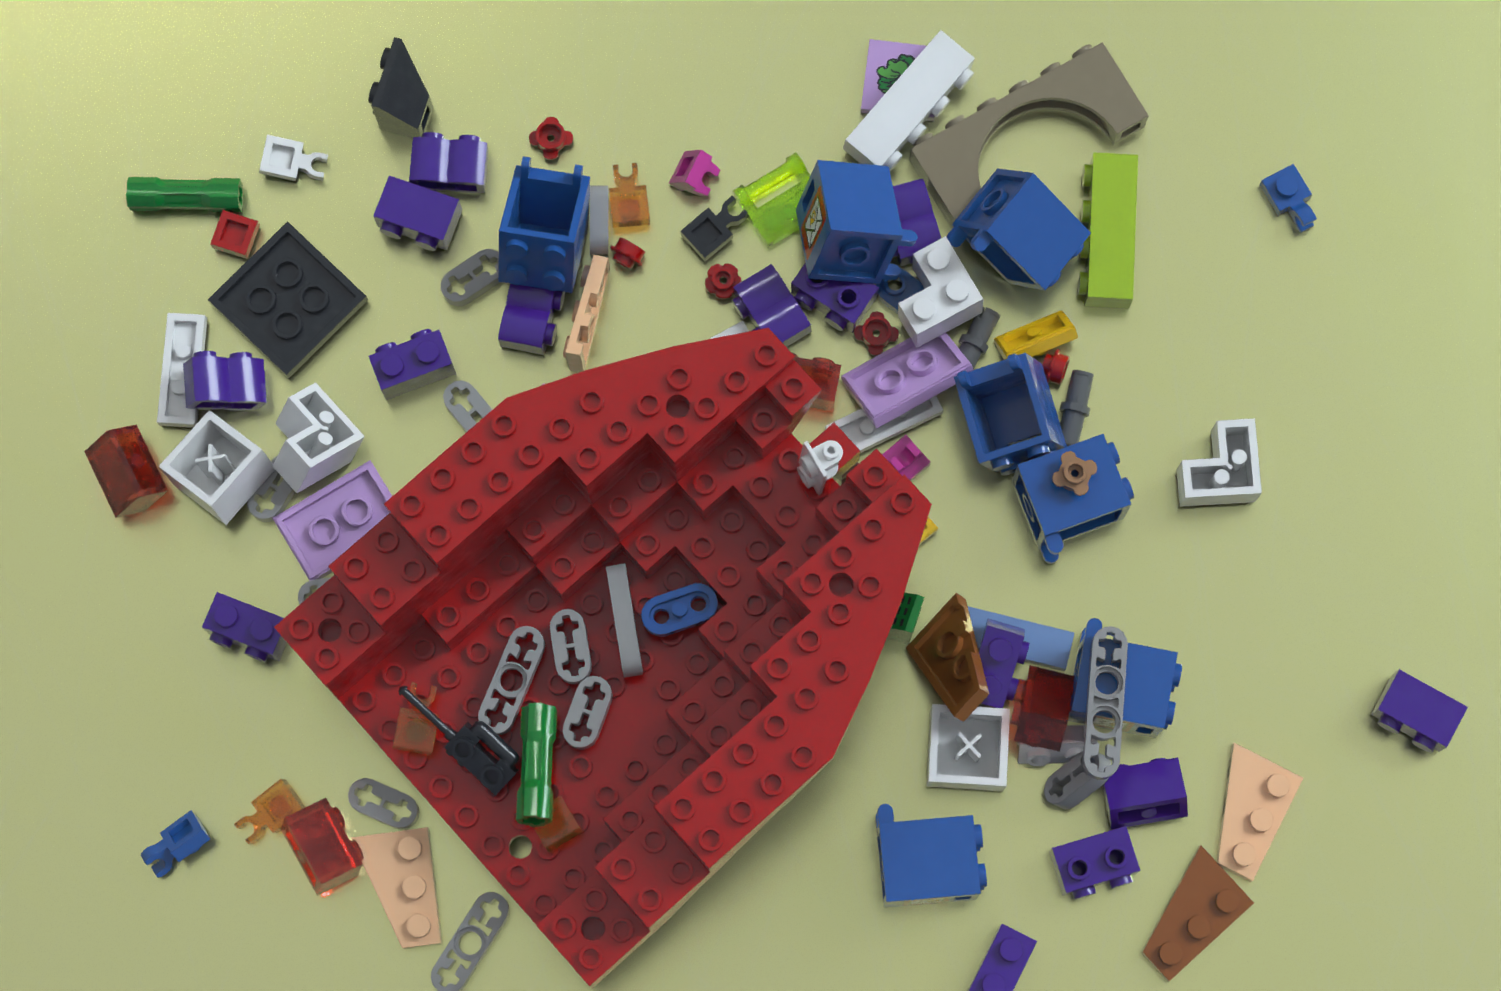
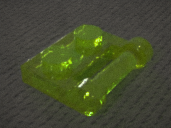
M796 152L786 157L784 164L746 187L740 185L732 190L742 210L745 209L748 212V219L767 248L799 230L796 207L810 178V174ZM795 175L799 182L798 184L762 206L756 207L753 202L754 198Z

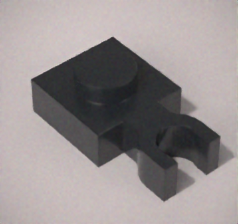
M733 195L723 203L722 209L717 215L708 207L680 231L681 236L705 262L733 239V234L728 228L741 224L749 217L745 209L737 216H732L728 213L729 208L736 204V199Z

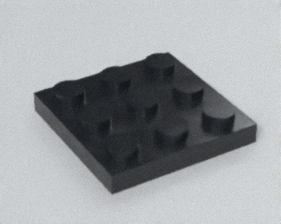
M287 221L208 301L287 378H290L368 301V298Z

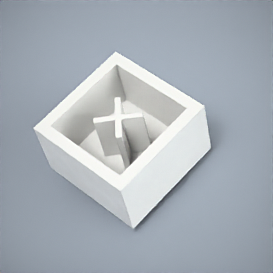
M210 410L158 466L175 487L225 525L228 524L275 471L273 463L260 447Z
M932 704L930 710L926 787L1004 791L1007 786L1010 709L977 707L962 722L952 715L946 705Z

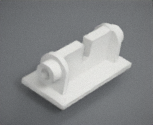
M829 440L813 449L808 441L803 444L799 458L801 466L797 467V471L807 488L813 486L818 496L822 494L825 482L834 477L838 471V463L843 455V449L838 442Z
M1085 725L1060 726V738H1053L1052 726H1025V730H1018V764L1044 766L1048 763H1067L1083 751ZM1091 738V744L1098 743L1096 739Z

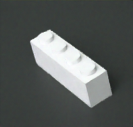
M940 30L845 139L843 149L860 164L889 166L891 171L903 156L899 152L907 142L913 145L925 132L927 127L923 123L931 114L938 117L949 104L950 99L947 98V95L953 88L957 87L961 90L971 79L974 72L970 69L975 58Z

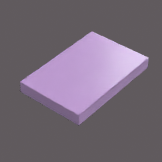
M944 333L916 348L912 339L908 338L842 375L841 379L846 389L877 429L954 386V377L957 376L958 372L964 370L970 372L974 369L948 334Z
M369 460L273 517V520L309 581L321 579L332 572L328 566L389 514L384 503L392 495L373 463Z

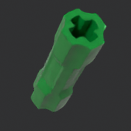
M129 177L126 192L127 207H129L130 211L202 209L212 212H222L223 210L241 212L243 207V183L240 178L173 180L160 179L158 177Z
M529 703L527 706L522 707L520 736L523 741L521 786L517 791L516 821L519 824L531 827L545 826L548 823H552V753L557 729V709L552 705Z

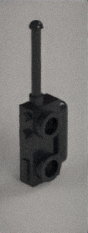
M401 686L398 691L399 695H403L445 734L444 737L449 741L444 746L446 753L449 756H453L461 767L464 766L495 796L519 771L516 767L519 762L518 753L485 722L477 721L473 725L467 722L456 732L452 727L449 728L413 695L407 689L408 686ZM480 740L500 758L499 761L479 743Z

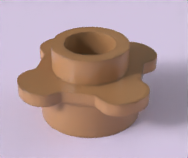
M1067 451L1061 456L1062 464L1059 471L1055 472L1052 476L1053 483L1057 487L1073 491L1077 496L1085 495L1089 490L1088 482L1090 477L1097 472V465L1093 460L1084 461L1076 457L1074 452ZM1076 470L1078 476L1073 477L1071 471Z

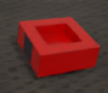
M223 210L210 245L214 249L248 259L260 224L257 220Z

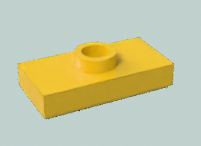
M1060 310L994 338L997 350L1005 360L1008 359V355L1014 353L1017 355L1027 353L1031 357L1044 355L1050 349L1077 339L1078 335L1075 326L1065 313Z

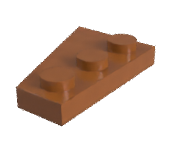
M955 593L909 643L906 649L952 715L964 722L989 695V690L966 599Z
M1202 845L1198 847L1188 869L1180 880L1176 891L1141 952L1167 982L1173 979L1254 904Z

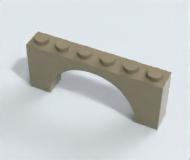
M1103 42L1093 48L1090 44L1081 47L1073 53V59L1060 65L1059 62H1055L1041 71L1039 78L1030 83L1028 80L1018 82L1009 89V94L999 100L995 97L990 98L977 107L976 113L967 118L964 115L957 116L945 125V130L934 136L932 133H927L915 141L914 147L910 150L909 160L919 177L924 179L927 190L951 229L953 228V222L981 189L978 164L984 146L990 137L1011 119L1037 110L1070 112L1087 119L1097 126L1113 145L1145 127L1149 115Z

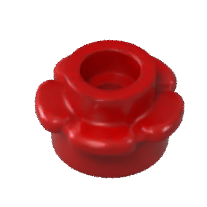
M620 237L615 246H610V250L615 252L612 260L629 270L633 268L634 264L642 266L641 259L646 252L637 245Z
M729 263L724 265L715 264L707 271L708 278L705 279V287L709 293L717 298L727 299L734 294L733 287L741 283L742 279L738 276V269L734 265ZM722 277L727 279V282L724 284L720 283Z
M1057 349L1054 355L1047 353L1042 365L1048 384L1052 382L1061 385L1064 380L1070 356L1060 354V349Z

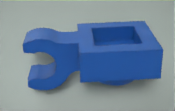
M1294 164L1261 180L1260 187L1278 216L1288 211L1300 233L1314 226L1313 221L1317 218L1311 207L1305 203L1311 199L1312 193Z
M190 810L160 832L163 839L143 850L141 857L146 865L151 864L156 859H160L159 862L151 867L157 878H160L171 870L174 857L178 862L182 861L188 855L197 852L203 844L210 840V837L200 819Z

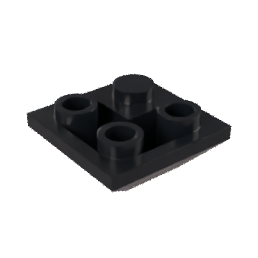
M394 37L391 48L386 47L383 51L380 61V69H383L380 81L372 84L368 102L371 104L373 115H375L380 129L410 138L422 137V133H425L433 105L430 95L402 39Z

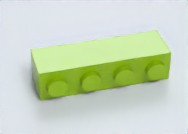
M1093 152L1090 164H1084L1082 186L1089 187L1088 200H1082L1081 222L1088 223L1087 229L1091 232L1084 241V247L1080 252V258L1086 259V272L1079 273L1078 294L1085 295L1084 306L1129 309L1133 301L1138 155Z

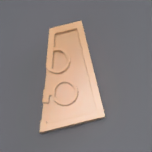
M593 255L591 266L585 265L580 286L584 287L581 300H576L572 314V322L574 324L570 336L568 335L563 351V357L567 358L571 371L582 372L586 368L610 270L608 257Z
M1233 743L1216 862L1222 868L1252 882L1303 777Z
M429 828L351 837L401 947L408 949L442 944Z

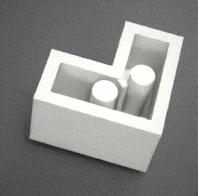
M946 236L913 253V270L925 289L898 303V317L916 348L981 314L983 310V297Z
M314 383L288 397L275 423L288 439L285 440L273 464V468L296 493H299L349 464L365 436L319 385Z
M1255 418L1216 421L1211 430L1213 458L1182 460L1177 468L1180 507L1256 502L1262 494Z

